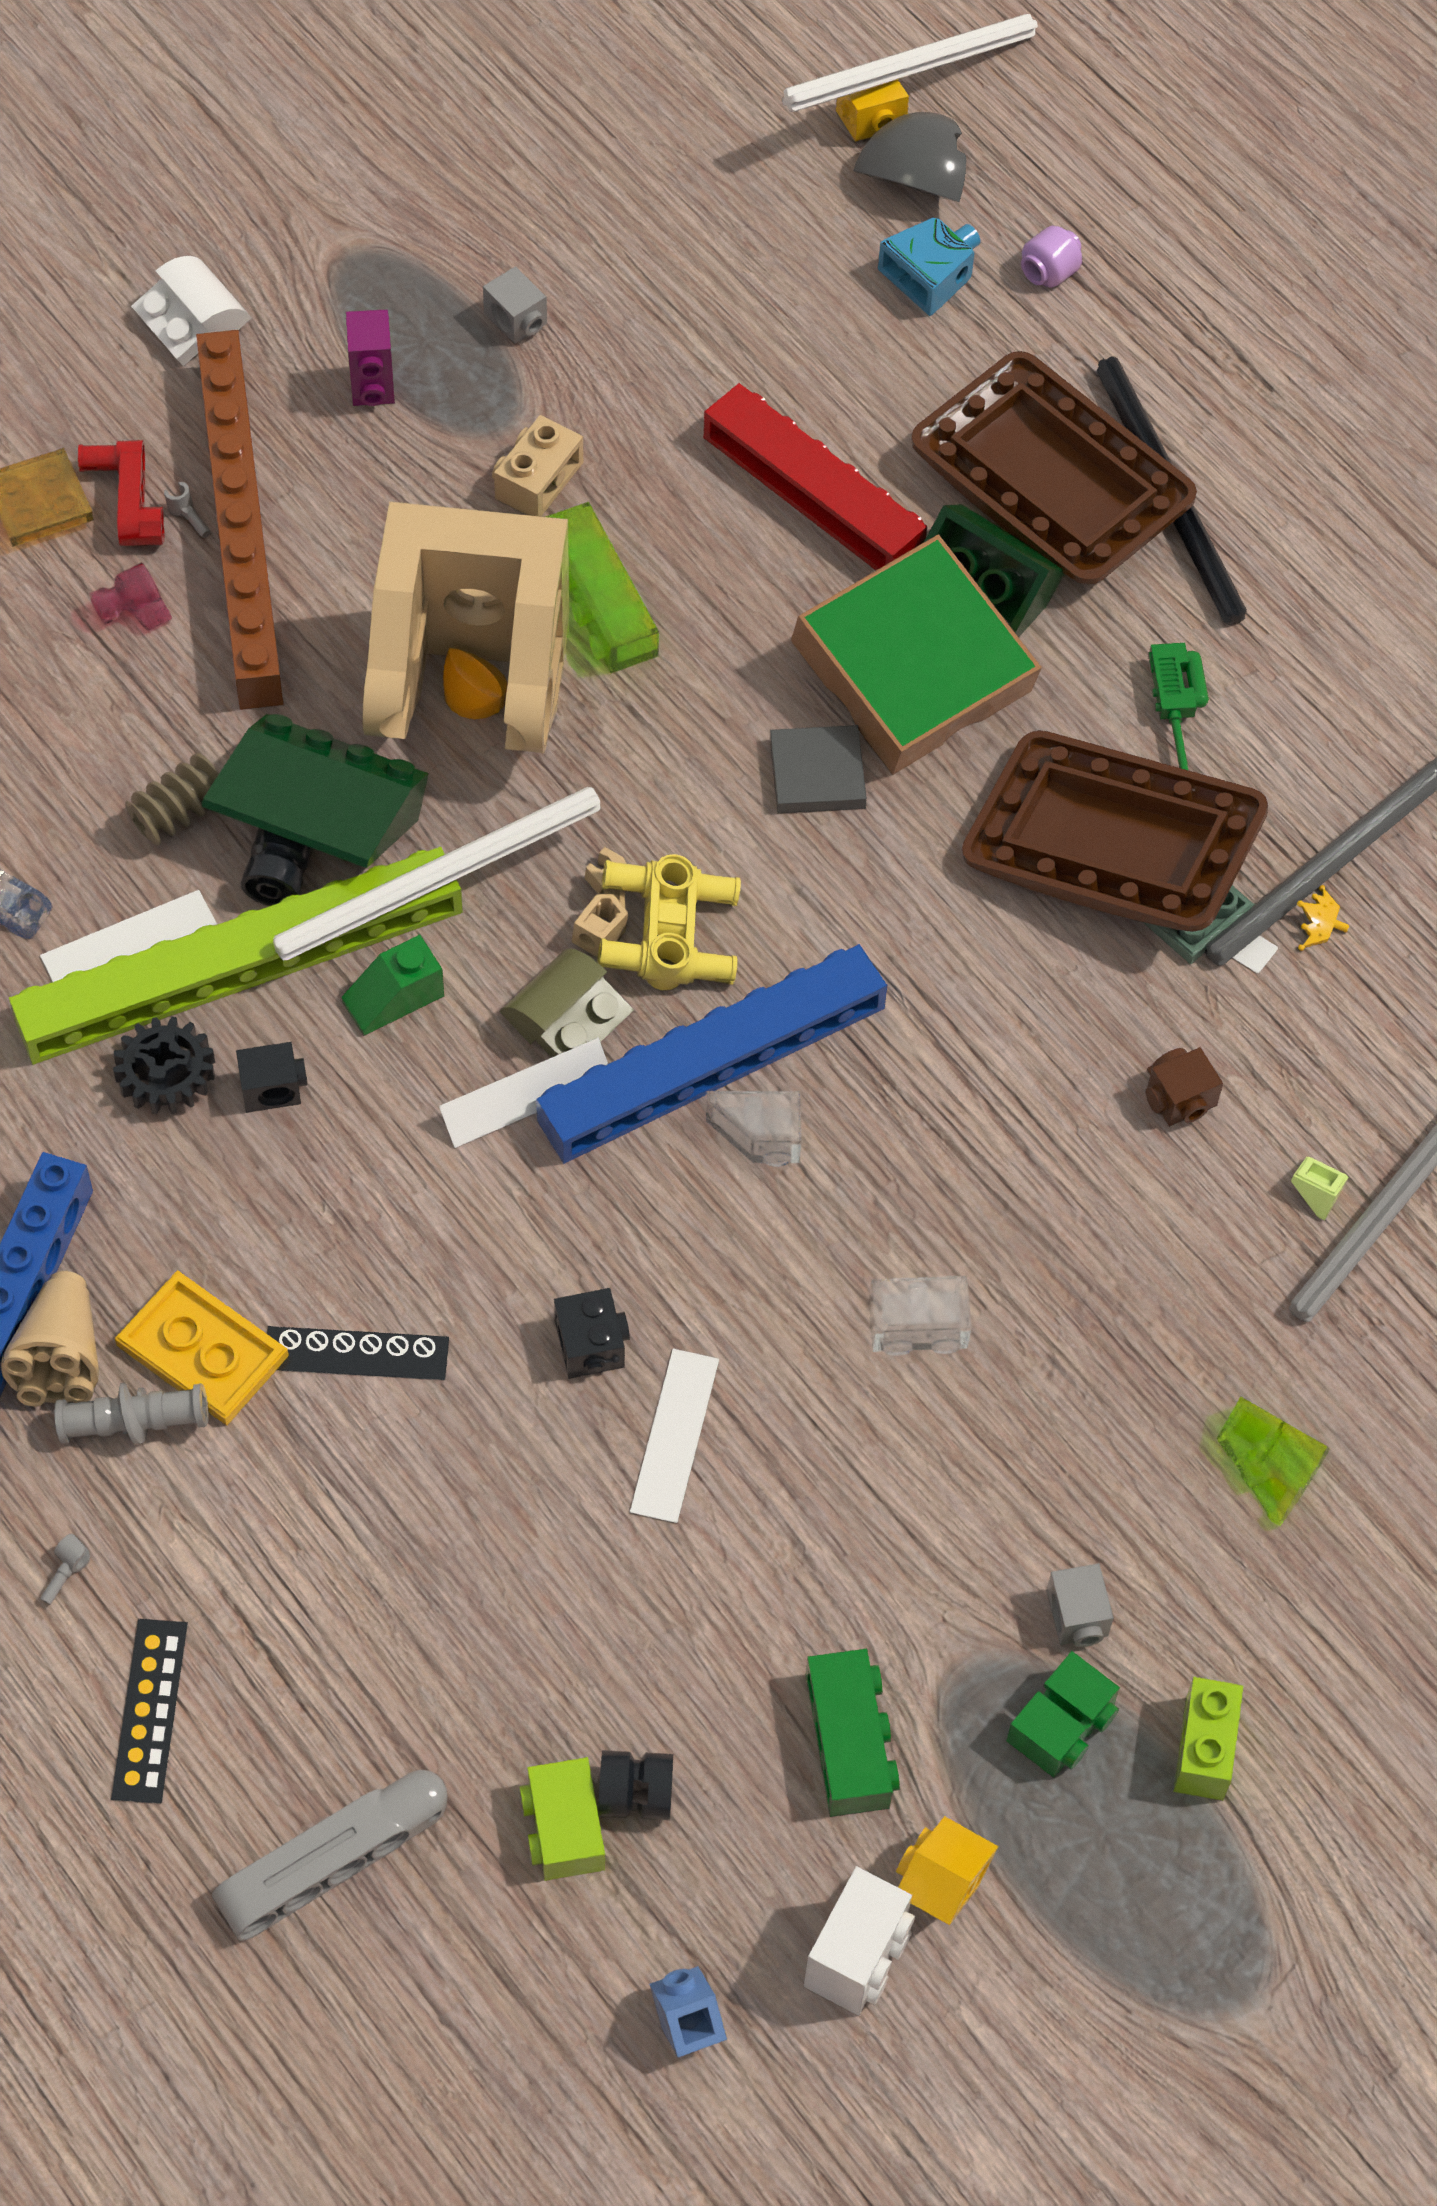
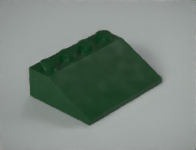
M266 714L248 728L204 796L202 807L368 868L419 820L429 773L416 769L412 763L406 760H391L375 754L368 746L361 744L350 745L334 739L332 734L320 729L310 730L293 724L292 720L286 716Z

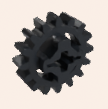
M172 1016L168 1025L161 1026L159 1019L153 1017L151 1022L152 1028L145 1029L137 1023L134 1025L136 1037L132 1038L126 1035L121 1037L123 1050H115L113 1054L116 1064L113 1068L116 1083H119L121 1095L124 1098L132 1096L135 1108L139 1109L148 1102L150 1103L152 1114L157 1115L161 1105H168L170 1112L175 1114L177 1113V1103L183 1101L190 1108L195 1105L193 1099L195 1092L200 1095H207L206 1081L215 1079L214 1066L212 1065L215 1063L213 1048H209L208 1038L205 1033L196 1035L194 1023L189 1022L183 1028H179L177 1017ZM141 1080L148 1081L149 1085L143 1083Z

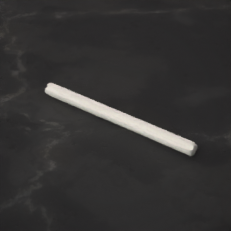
M1030 14L1020 15L794 85L784 90L782 103L783 106H787L790 112H796L1032 38L1035 35V28L1038 27L1037 21L1033 20Z
M592 787L579 790L275 935L273 938L274 948L282 960H289L598 812L600 810L599 797Z

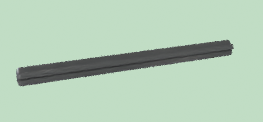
M1437 757L1207 943V949L1205 950L1207 958L1212 960L1217 966L1227 963L1293 909L1298 901L1304 900L1437 791Z

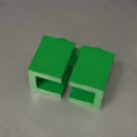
M1073 1651L1068 1654L1044 1683V1688L1047 1689L1046 1692L1042 1694L1038 1691L1010 1724L1006 1740L1053 1778L1056 1777L1064 1766L1072 1770L1078 1764L1089 1748V1745L1083 1740L1086 1737L1088 1738L1095 1728L1102 1733L1119 1711V1708L1115 1706L1120 1687Z

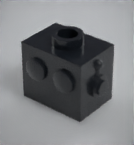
M610 1288L554 1299V1321L568 1379L625 1368V1346L623 1341L630 1340L629 1327L625 1312L616 1313Z

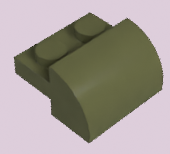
M568 948L563 950L499 1012L530 1045L536 1040L551 1057H554L596 1038H599L601 1042L634 1009L603 978L607 971L598 962L579 950Z

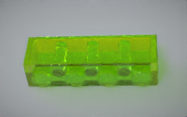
M586 502L545 516L568 519L569 596L572 600L571 607L577 624L580 627L586 626L590 634L589 643L597 660L603 658L610 673H614L658 657L659 630L591 504Z

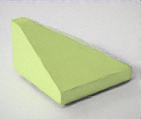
M1306 1157L1293 1175L1291 1182L1316 1216L1325 1220L1349 1177L1322 1162Z

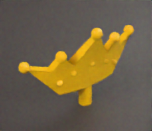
M1324 885L1319 886L1322 896L1312 894L1311 898L1317 904L1304 903L1303 901L1297 902V905L1302 907L1311 923L1308 925L1303 923L1301 925V928L1306 931L1309 937L1303 945L1298 946L1300 951H1303L1306 947L1327 942L1333 928L1345 933L1348 931V924L1336 920L1340 906L1328 894Z

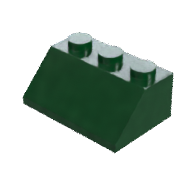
M962 504L943 505L924 541L926 542L936 535H940L1018 637L1023 634L1047 607L1064 576L1063 569Z

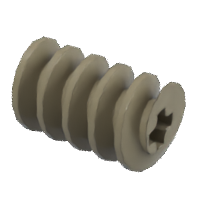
M195 753L190 758V765L181 762L176 766L175 774L172 772L164 773L161 776V784L152 781L146 786V793L143 791L134 792L131 796V802H125L128 814L137 829L154 845L159 846L161 839L158 830H164L171 837L176 835L173 820L177 819L183 826L188 827L191 822L187 811L192 810L200 818L205 816L202 801L219 773L204 755Z

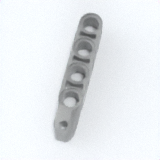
M416 1770L408 1773L384 1789H377L363 1795L226 1879L213 1891L212 1898L237 1939L244 1941L262 1933L437 1823L447 1807L448 1794L445 1783L436 1773L429 1770Z

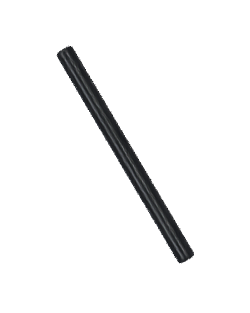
M1111 356L1108 359L1103 358L1100 360L1097 373L1125 428L1171 463L1119 359ZM1192 505L1189 510L1173 523L1223 621L1227 625H1232L1236 622L1240 623L1245 619L1247 609L1195 507Z

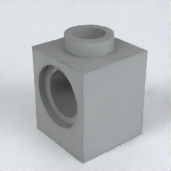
M516 266L483 286L484 314L514 344L527 336L535 335L547 324V297Z
M1100 1564L1051 1572L1046 1591L1060 1645L1074 1643L1077 1647H1087L1101 1642L1104 1637H1108L1114 1617Z

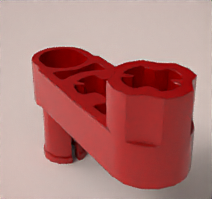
M117 441L116 445L84 446L80 444L78 445L79 472H118L117 529L119 545H163L165 539L163 507H144L146 463L144 441Z

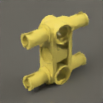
M677 854L666 855L659 861L651 860V862H646L645 866L606 860L602 875V889L641 893L642 898H645L643 940L640 945L609 941L601 938L597 962L605 968L636 971L637 976L645 979L652 987L662 991L672 990L679 984L688 985V983H693L694 979L733 985L737 972V956L698 952L697 947H694L695 912L698 900L737 906L741 886L740 878L701 874V869H697L688 859ZM665 881L674 882V883L677 884L678 886L670 885V884L666 883ZM660 959L670 960L675 965L666 964Z

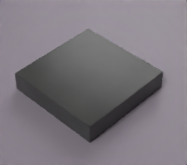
M858 725L770 730L777 814L866 809L867 797Z

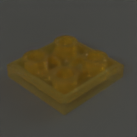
M64 448L0 468V520L12 547L94 521L92 509Z

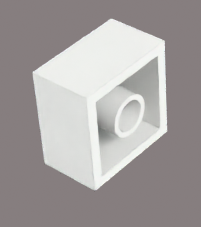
M856 1866L808 1956L804 1987L858 2016L867 2001L875 2005L889 1978L887 1973L892 1964V1961L888 1960L891 1956L899 1960L912 1934L910 1929L915 1919V1916L909 1913L912 1894Z

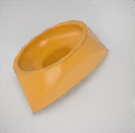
M449 648L443 670L444 697L449 708L461 717L474 720L488 718L498 713L505 706L508 685L506 677L498 668L485 659L467 651Z

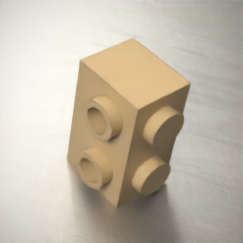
M539 415L530 428L525 427L520 432L515 447L507 457L502 456L496 462L492 472L495 484V499L526 515L541 517L583 464V436Z

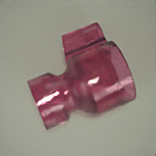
M142 562L119 573L115 577L114 585L111 588L101 587L89 593L92 605L104 625L118 619L120 613L124 610L129 611L148 631L172 619L152 576Z

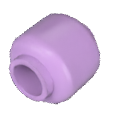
M1059 226L1045 228L1026 242L1022 249L1021 268L1027 279L1035 285H1043L1049 288L1058 286L1077 272L1082 264L1079 238L1073 232Z

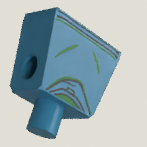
M931 218L881 241L878 270L927 315L931 316L971 278L974 262L973 249L980 245V236L970 224H965L954 232L939 218Z

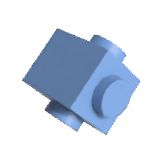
M699 1966L692 1969L672 1971L663 1979L649 1984L661 2028L677 2057L727 2040L716 1996Z

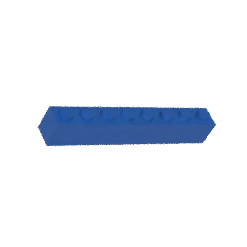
M860 944L846 951L844 949L836 950L817 965L808 969H796L788 974L783 981L771 987L757 988L747 994L743 1000L727 1008L720 1006L711 1010L702 1020L687 1027L684 1025L677 1026L656 1042L647 1046H635L627 1051L622 1058L610 1064L593 1066L582 1077L566 1085L557 1084L548 1088L541 1097L536 1098L537 1122L559 1158L565 1164L885 1009L888 985Z

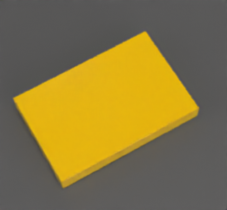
M178 1270L115 1337L117 1347L176 1390L193 1389L194 1384L203 1383L207 1395L208 1413L226 1426L289 1356L286 1347Z

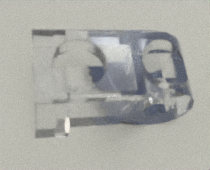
M0 869V925H4L9 931L19 937L32 939L52 911V903L42 892Z

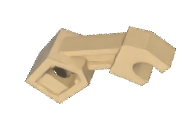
M606 847L599 852L598 864L603 867L606 860L627 864L622 856ZM590 863L586 867L585 880L598 894L595 895L574 922L572 943L598 957L601 938L609 941H618L626 932L628 912L625 909V891L602 889L603 869H599ZM601 918H608V921H609L610 923H608L607 921H605V920H603V919H601Z

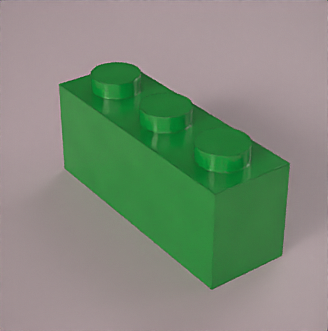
M867 1649L808 1656L805 1675L829 1816L834 1817L890 1809L893 1791L900 1790L896 1760L887 1761L884 1743L891 1742V1730L887 1712H878L876 1695H882L883 1692L879 1665L870 1666Z

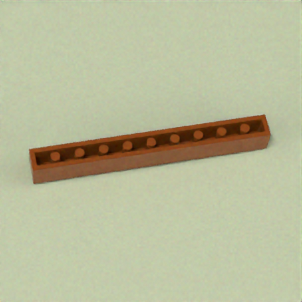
M239 331L196 334L239 708L243 710L284 705Z

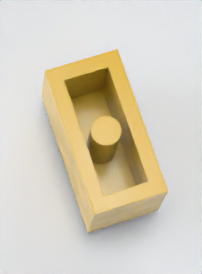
M944 1816L933 1831L925 1827L915 1845H910L904 1853L896 1869V1873L903 1876L898 1888L912 1894L911 1904L950 1925L978 1889L999 1846Z

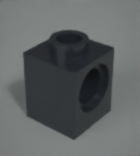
M292 1042L236 1050L246 1113L301 1104L299 1087L308 1085L304 1058L294 1059Z

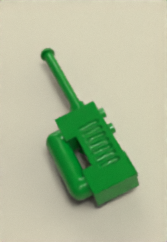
M1185 642L1152 644L1148 652V659L1154 682L1152 696L1157 699L1155 712H1159L1160 719H1168L1169 723L1172 724L1179 768L1189 770L1180 722L1182 718L1195 717L1196 709L1205 707L1208 704L1209 697L1202 658L1196 651H1187ZM1182 672L1187 674L1189 688L1184 687Z

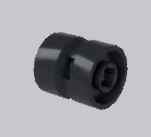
M258 828L251 848V857L245 867L241 880V889L248 897L266 906L278 904L288 896L299 895L303 884L302 876L308 867L313 848Z
M602 1750L598 1816L627 1818L631 1811H637L641 1819L670 1821L674 1754L646 1752L640 1760H635L630 1751ZM634 1780L649 1783L648 1789L634 1790Z

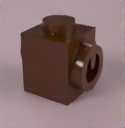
M1201 1047L1190 1052L1183 1048L1171 1050L1163 1054L1152 1066L1147 1068L1150 1075L1145 1091L1147 1101L1156 1114L1161 1113L1169 1127L1183 1120L1186 1123L1194 1122L1204 1116L1209 1109L1218 1105L1223 1082Z

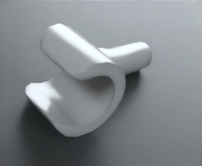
M178 482L181 495L177 497L169 495L168 491L164 490L170 514L173 516H184L202 538L208 537L210 530L193 508L188 485L184 482Z
M74 1534L65 1536L54 1550L55 1555L63 1564L57 1569L55 1576L40 1597L43 1602L51 1605L67 1578H70L73 1572H79L85 1568L90 1561L89 1550Z

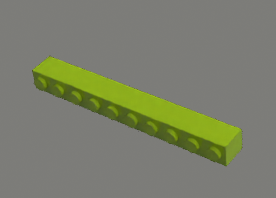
M442 847L429 851H417L404 860L386 866H374L361 875L346 880L331 881L321 889L301 896L291 895L284 898L278 904L260 910L245 911L237 918L218 925L202 926L194 933L175 940L159 941L149 949L135 954L116 956L106 964L92 969L71 972L63 979L43 986L28 987L19 994L9 997L14 1021L31 1063L34 1065L135 1029L134 1025L137 1023L142 1026L150 1024L153 1017L161 1020L461 914L463 913L461 887L456 879L289 960H282L279 957L273 944L275 935L445 855Z

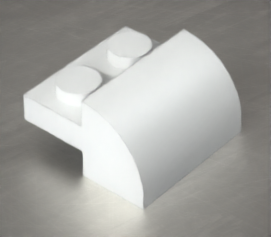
M193 256L178 257L159 267L156 272L162 279L131 306L183 366L198 354L196 334L239 330L252 318L204 262Z

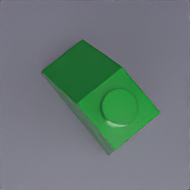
M418 935L380 953L342 996V1002L363 1036L443 998V969L422 936Z

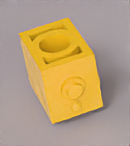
M895 80L837 98L836 112L856 142L872 137L888 122L908 114L909 96L899 80Z

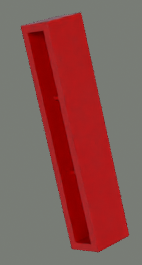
M738 383L704 411L703 438L874 570L880 569L924 543L927 535V525L924 524L923 520L916 513L907 511L895 502L886 490L870 483L861 476L853 465L844 463L832 454L823 442L817 439L814 440L799 429L790 417L782 416L770 407L758 393H752L742 384Z

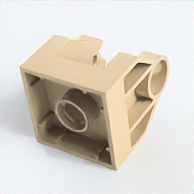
M389 502L373 591L368 662L363 697L364 735L406 739L410 720L421 697L428 654L447 655L449 648H456L486 660L510 662L504 711V723L508 724L505 749L545 753L548 735L557 711L569 631L568 519Z

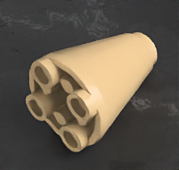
M59 1271L49 1277V1280L42 1286L2 1356V1376L10 1387L17 1391V1399L25 1405L36 1407L45 1402L56 1403V1400L61 1399L74 1403L86 1402L91 1400L93 1396V1391L99 1378V1367L89 1291L86 1288V1281L76 1273Z

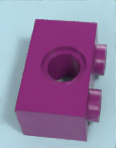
M388 309L346 312L353 406L395 404Z

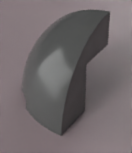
M914 112L900 116L881 127L871 137L861 151L853 171L881 181L900 184L937 198L960 202L966 174V154L957 149V139L962 134L961 129L953 119L938 113Z

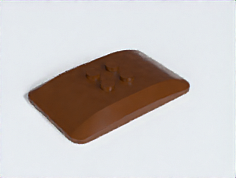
M1017 351L1004 356L917 424L912 432L911 443L913 449L949 484L1005 531L1063 569L1065 575L1081 584H1096L1105 579L1195 503L1197 489L1189 477L1037 357L1028 352Z
M1038 730L1026 734L1018 742L963 842L962 852L964 861L970 867L1021 887L1132 920L1195 932L1207 928L1215 920L1267 817L1268 802L1262 792L1250 787L1049 731Z

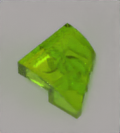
M1241 1396L1216 1438L1226 1454L1235 1463L1249 1489L1254 1492L1264 1507L1270 1521L1278 1526L1282 1525L1331 1449Z

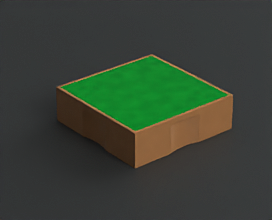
M939 534L799 615L791 638L792 643L826 688L832 691L846 706L855 725H858L860 733L892 775L942 746L948 738L960 729L985 720L1030 693L1042 669Z

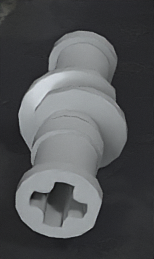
M124 1382L120 1383L117 1398L109 1396L95 1398L94 1401L67 1403L65 1399L56 1400L54 1410L56 1432L61 1443H69L71 1437L96 1434L99 1436H109L123 1431V1434L128 1433L134 1444H142L146 1439L149 1428L161 1430L167 1429L168 1426L196 1423L200 1428L207 1426L209 1418L207 1395L203 1383L194 1384L193 1389L172 1392L160 1390L152 1391L146 1394L145 1388H138L137 1395L131 1396L128 1386Z

